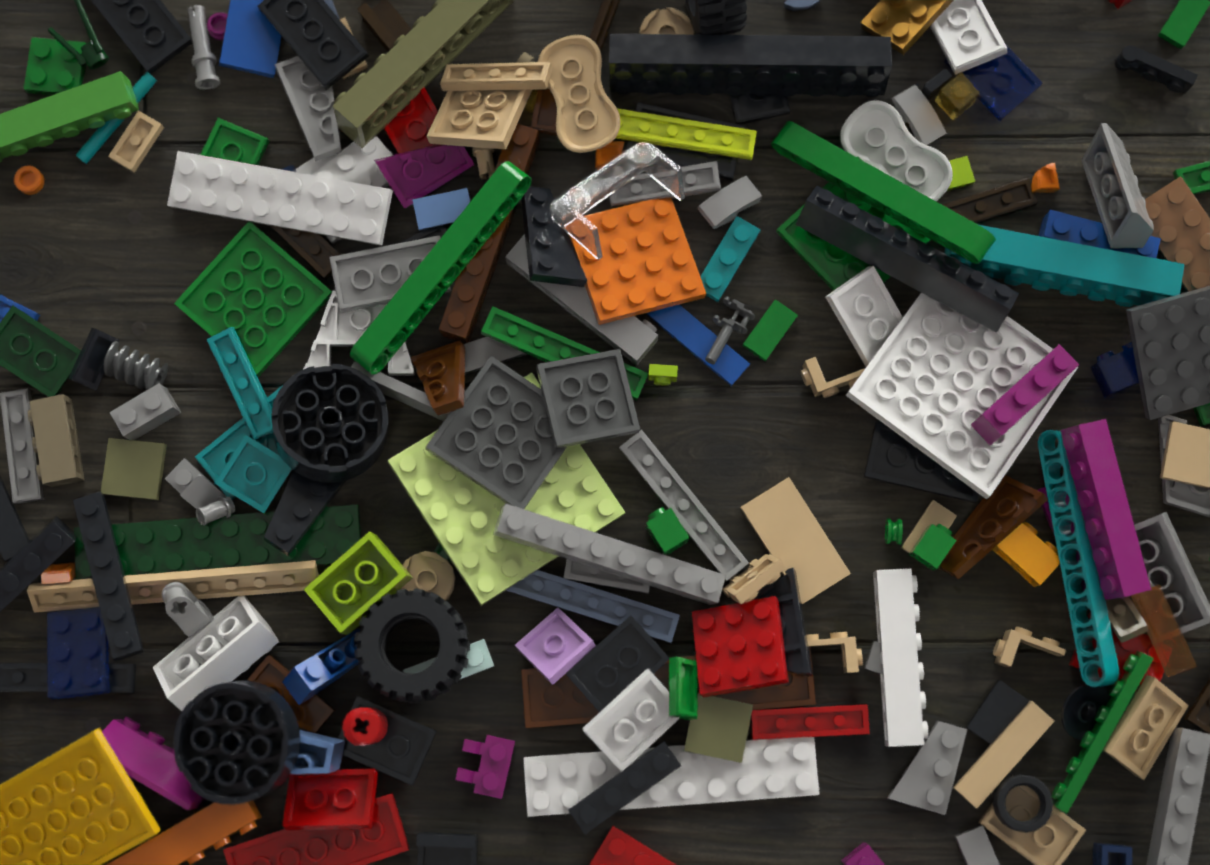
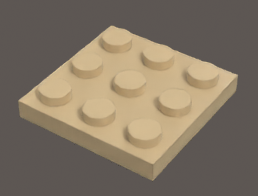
M532 90L448 91L427 134L429 143L506 149Z

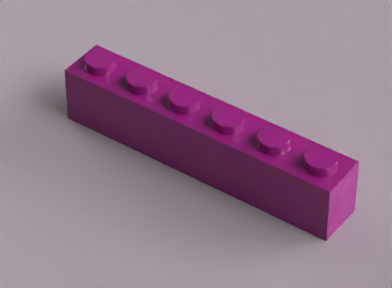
M1106 419L1060 430L1105 600L1127 597L1151 590Z

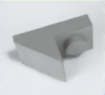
M185 458L165 478L180 493V496L195 508L216 502L220 496L227 497Z

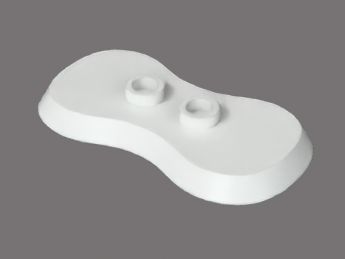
M878 100L869 101L859 106L843 124L840 140L846 152L855 157L859 156L862 161L934 201H938L947 191L953 178V171L949 160L942 152L916 140L907 130L899 112L892 105Z

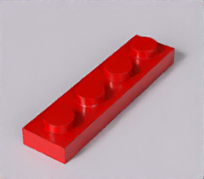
M868 704L752 710V740L870 734Z

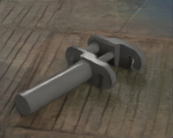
M727 296L723 299V303L735 310V313L729 320L726 318L719 320L720 317L718 315L713 317V322L722 327L705 358L710 364H715L733 329L738 333L746 334L748 330L745 326L749 320H754L755 318L751 310L744 308L745 304L735 299L730 302V298ZM738 314L744 317L741 323L735 321Z

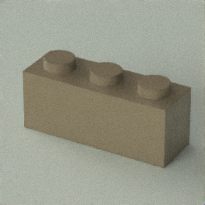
M61 394L30 401L31 409L28 410V420L30 425L34 427L35 437L32 438V446L39 459V464L36 466L38 479L42 481V484L49 487L85 481L72 399Z

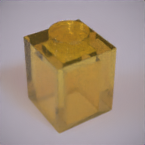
M961 72L940 89L935 101L952 120H955L974 104L980 92Z

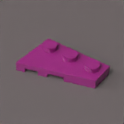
M439 144L374 160L404 209L413 204V199L426 196L475 165L464 146Z

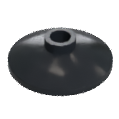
M1087 684L1074 689L1066 698L1062 708L1061 720L1065 731L1078 740H1082L1087 731L1092 732L1097 723L1094 720L1097 711L1102 705L1106 706L1111 698L1109 692L1102 686L1091 687Z

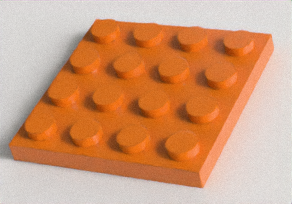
M672 198L651 199L565 220V228L587 278L585 287L599 325L705 298L707 293Z

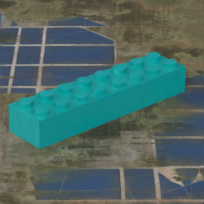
M983 225L979 226L992 233L996 241L979 264H974L947 248L944 251V254L958 259L961 263L984 273L991 279L993 277L1004 279L1006 284L1020 285L1025 283L1032 285L1033 289L1043 291L1049 290V288L1057 289L1063 295L1075 296L1083 294L1088 295L1087 298L1093 301L1109 299L1114 300L1117 305L1126 307L1133 304L1144 305L1179 295L1185 266L1182 263Z

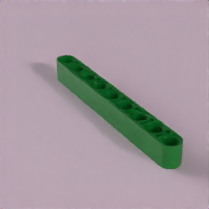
M787 121L771 143V146L787 159L974 264L981 262L996 241L994 235L985 228L794 122Z
M505 161L497 168L354 344L350 357L371 375L379 373L527 192L532 182L529 175L510 161Z

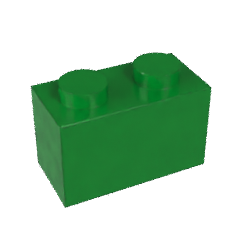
M661 507L648 515L646 530L661 554L667 556L688 543L690 537L672 508L665 511Z

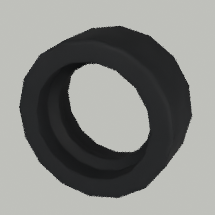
M1015 775L1006 778L998 785L994 792L993 807L995 815L1002 824L1012 830L1028 833L1040 829L1048 822L1052 815L1053 800L1051 792L1040 780L1031 776ZM1017 786H1028L1039 796L1040 808L1036 816L1031 820H1016L1010 816L1006 809V796L1010 790Z

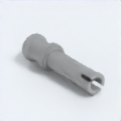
M194 5L195 12H193L192 7H189L187 13L189 15L195 53L191 60L197 75L195 86L203 90L213 89L220 85V79L216 76L215 71L217 59L211 53L205 8L200 5Z

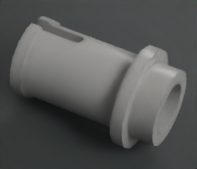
M223 496L218 497L216 502L196 508V516L201 525H206L224 516L229 518L231 513L235 512V506L231 498Z

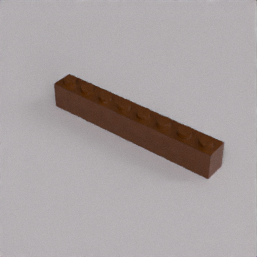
M517 123L507 148L501 151L495 171L502 163L510 161L528 175L540 142L539 130ZM518 203L457 277L439 327L443 337L455 341L461 340L464 344L470 342Z

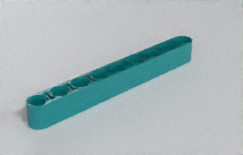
M1046 430L1039 436L1038 449L1083 681L1091 687L1111 685L1118 680L1119 667L1106 600L1100 586L1097 567L1093 559L1088 533L1085 529V522L1078 502L1074 480L1070 472V465L1063 445L1061 431ZM1056 438L1058 439V447H1057V448H1055V446H1054V442H1055ZM1061 466H1063V469H1064V473H1063V476H1062V477H1061V475H1060V468H1061ZM1067 494L1069 496L1068 505H1066L1065 503V497ZM1072 522L1074 523V526H1075V530H1074V533H1073V534H1072L1071 529H1070V526H1071ZM1077 551L1080 553L1079 562L1076 560ZM1082 580H1084L1086 584L1085 591H1083L1081 587ZM1088 608H1089L1090 611H1091V619H1090V620H1089L1088 617H1087V610H1088ZM1093 638H1095L1097 642L1096 649H1094L1092 645ZM1099 667L1102 669L1103 672L1102 678H1100L1098 675Z

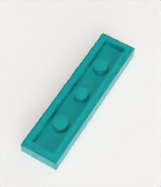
M230 327L206 339L253 439L258 441L272 434V407L235 329Z

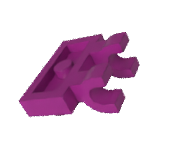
M491 735L486 736L485 743L465 739L462 751L480 754L482 758L478 772L458 767L455 780L474 783L473 793L502 799L515 741Z

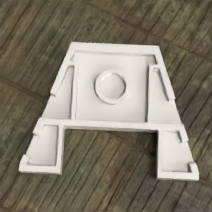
M332 291L320 323V330L316 340L313 342L311 354L304 369L314 366V368L331 366V347H353L387 304L340 313L336 291ZM406 342L403 343L388 362L389 376H415Z

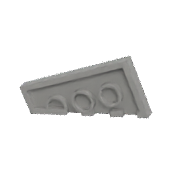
M298 56L275 64L276 71L315 162L341 153L338 125L333 110L334 95L332 86L325 90Z

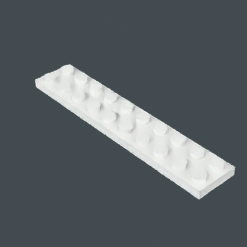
M814 737L747 740L742 763L684 751L685 745L668 746L681 766L620 810L819 795ZM653 747V748H647V749H646L639 757H637L631 764H633L635 761H637L638 759H640L642 756H644L645 754H647L649 751H651V750L654 749L655 747ZM603 751L524 757L527 816L570 814L569 808L621 771Z

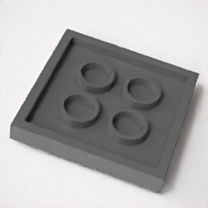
M620 349L537 364L536 370L555 449L639 433L640 426Z

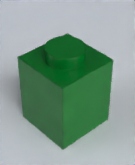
M931 524L927 526L909 555L930 570H936L956 542V539L951 537L952 532L945 526Z

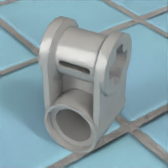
M172 582L163 588L162 599L166 604L165 609L168 616L178 624L188 637H192L214 620L208 607L201 600H198L184 584Z

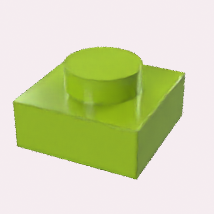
M649 364L648 380H653L655 385L669 386L671 382L677 381L678 366Z

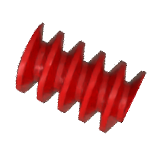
M359 707L353 709L343 721L344 735L349 742L355 745L364 746L377 743L385 737L388 731L386 716L376 708ZM364 721H369L370 724L366 727L367 731H362L361 728L365 725Z

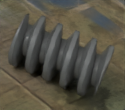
M114 341L111 344L104 359L105 375L109 377L115 376V379L119 381L125 380L128 385L135 384L141 390H148L158 383L163 385L168 372V363H165L160 368V359L157 357L150 364L149 354H144L140 360L139 350L135 349L129 355V346L125 345L118 351L119 342Z

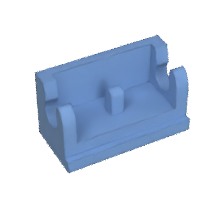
M464 188L413 199L419 231L454 223L471 202L468 189Z

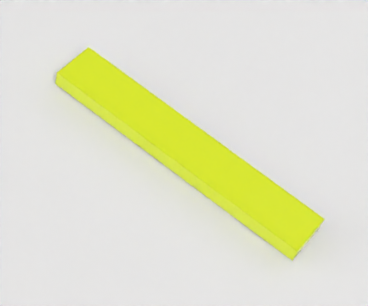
M617 109L620 115V129L616 136L617 139L752 160L756 130Z

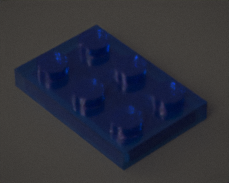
M1007 45V54L956 74L999 121L1004 119L1043 84ZM946 58L945 61H944V63L952 70V68H951V66H950V64H949V62H948V60H947V58Z
M100 607L47 613L48 698L51 700L109 693L108 639Z

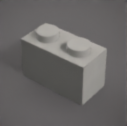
M158 383L109 413L123 437L129 440H136L177 416L181 411L169 390Z

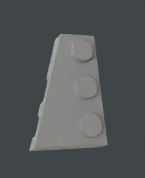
M937 721L929 732L928 739L924 740V745L920 746L916 756L905 769L901 779L887 798L946 815L967 729Z

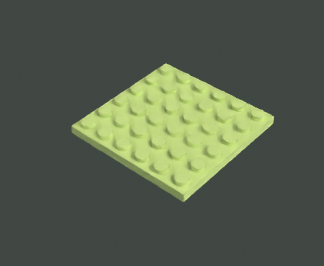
M533 373L524 377L541 389ZM436 430L390 458L388 464L476 600L482 606L559 556L493 535L501 507L505 502L426 450V446L437 432ZM580 444L566 448L525 508V510L595 533L625 514V511Z

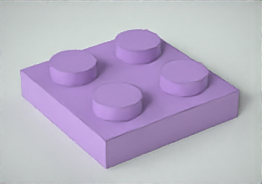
M556 608L516 643L515 647L553 685L594 649L596 645L559 608Z

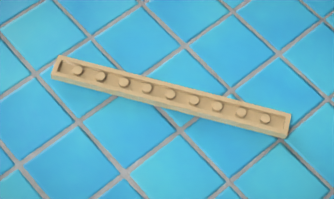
M316 560L128 575L125 576L132 605L164 602L162 590L167 584L172 582L184 584L197 599L304 591V588L315 580L319 574ZM92 578L63 583H31L27 589L34 613L99 607Z

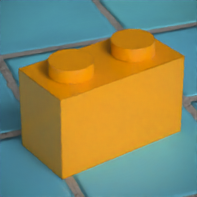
M1024 522L992 550L1033 587H1037L1060 564L1057 548L1048 541L1044 543L1036 536L1037 530L1029 523Z

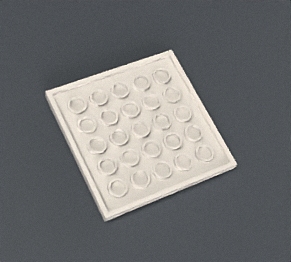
M921 292L846 396L987 499L996 489L1078 367L990 446L971 424L1053 349L1008 316L996 333Z

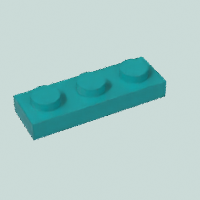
M736 216L700 276L707 293L706 296L719 302L761 229Z

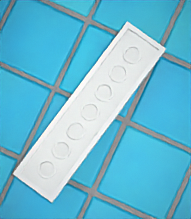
M178 151L167 206L382 246L393 190Z

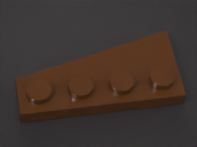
M1004 475L991 496L981 500L953 538L956 539V542L938 568L960 579L1040 508L1048 498L1044 493Z

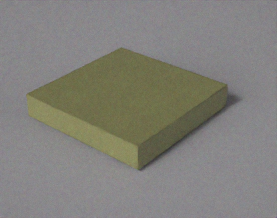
M108 438L101 492L109 496L159 501L167 445L164 443Z
M698 693V719L690 720L684 751L742 763L753 705L714 696L703 698Z

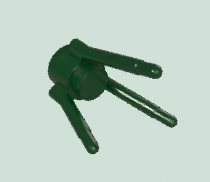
M74 0L91 40L81 47L82 53L77 52L53 28L49 27L48 32L77 59L80 66L87 64L90 70H94L106 64L109 58L100 45L80 0Z

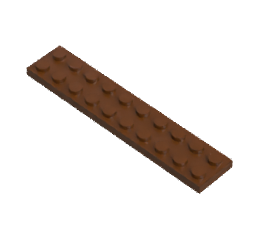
M808 647V648H809V654H810V660H811V666H812L811 648ZM695 655V656H682V658H686V659H690V660H695V661H697V660H696V655ZM669 660L654 673V676L668 691ZM536 668L521 670L525 728L589 723L600 713L566 673L552 685ZM788 671V683L714 696L752 704V710L816 705L813 676L807 677ZM698 680V693L700 694V690H699V680Z

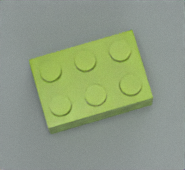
M369 531L305 587L304 591L341 634L349 635L359 626L362 616L367 617L370 612L368 608L373 603H380L382 601L381 597L388 593L394 595L397 593V590L405 586L413 577L376 534Z

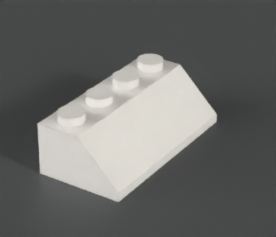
M238 596L218 612L212 622L192 637H188L153 667V670L167 699L183 711L188 702L192 701L204 689L217 684L232 682L241 673L247 671L254 662L271 651L279 640L269 624L246 596Z

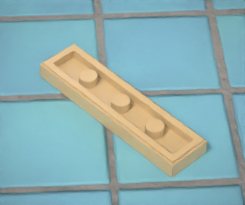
M551 62L447 64L440 86L443 91L547 89L553 68Z
M1030 701L953 788L974 808H978L1051 726L1054 720L1033 701Z

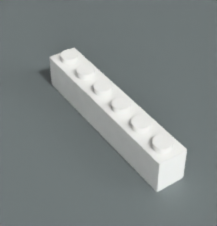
M911 569L876 570L873 572L877 639L881 643L880 662L883 667V674H880L885 746L924 745V739H928L927 721H922V709H926V696L924 691L920 692V680L924 679L923 663L918 662L917 651L922 649L921 634L916 633L915 622L920 619L919 606L914 604L913 593H916L918 589L917 577L912 575Z

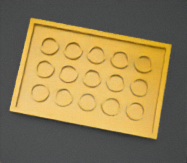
M99 728L0 784V865H101L156 835L161 830Z

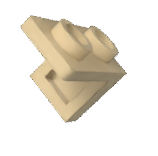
M816 357L805 360L802 366L803 370L800 372L804 384L811 386L815 397L822 394L823 398H827L839 393L838 388L849 384L851 388L865 368L826 383Z
M1015 627V630H1006L1002 640L998 639L993 655L996 656L995 664L1011 667L1019 642L1055 656H1065L1066 650L1060 648V642L1043 637L1041 641L1031 637V631Z
M847 632L830 633V639H819V634L806 635L808 647L841 645L844 673L859 672L858 666H863L861 648H856V638L848 637Z

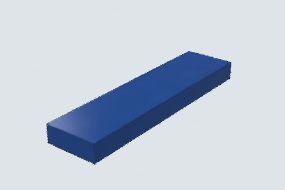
M681 305L646 313L650 319L731 387L750 366V363L727 344L716 363H708L705 358L717 336Z

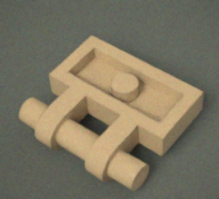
M765 554L760 559L751 561L749 568L739 576L735 574L730 578V583L722 588V591L728 598L731 597L740 604L749 602L757 596L758 590L763 586L775 582L786 567L779 558L771 554Z

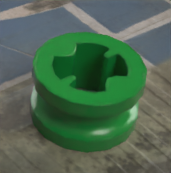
M887 518L885 522V543L890 544L891 541H895L896 544L900 545L903 535L902 519H897L896 522H893L891 518Z

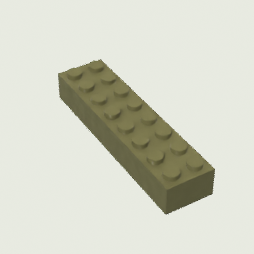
M437 0L432 10L425 17L421 16L416 20L413 29L406 36L401 35L387 54H381L367 73H362L356 78L354 86L347 93L342 92L338 95L333 105L338 128L363 149L420 93L423 87L425 88L446 68V65L450 64L514 0Z

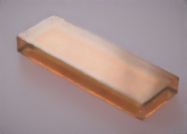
M1160 584L1151 587V590L1131 595L1137 610L1148 626L1147 633L1167 677L1195 668L1197 666Z

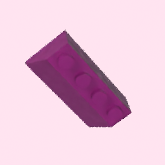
M125 717L124 720L113 719L102 731V734L128 776L186 810L203 806L206 798L196 793L191 788L192 785L186 779L183 772L179 771L175 761L174 750L163 744L165 741L163 737L151 731L149 734H146L139 730L141 726L139 723L128 717Z

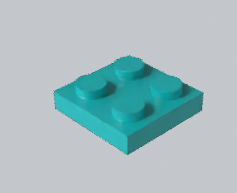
M245 435L214 484L265 513L292 469L283 461L279 454Z

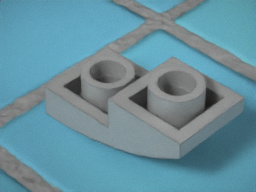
M916 85L891 98L904 123H909L916 140L928 145L946 134L933 107Z
M744 176L699 205L698 210L712 228L716 229L734 220L738 212L759 203L762 195L749 178Z

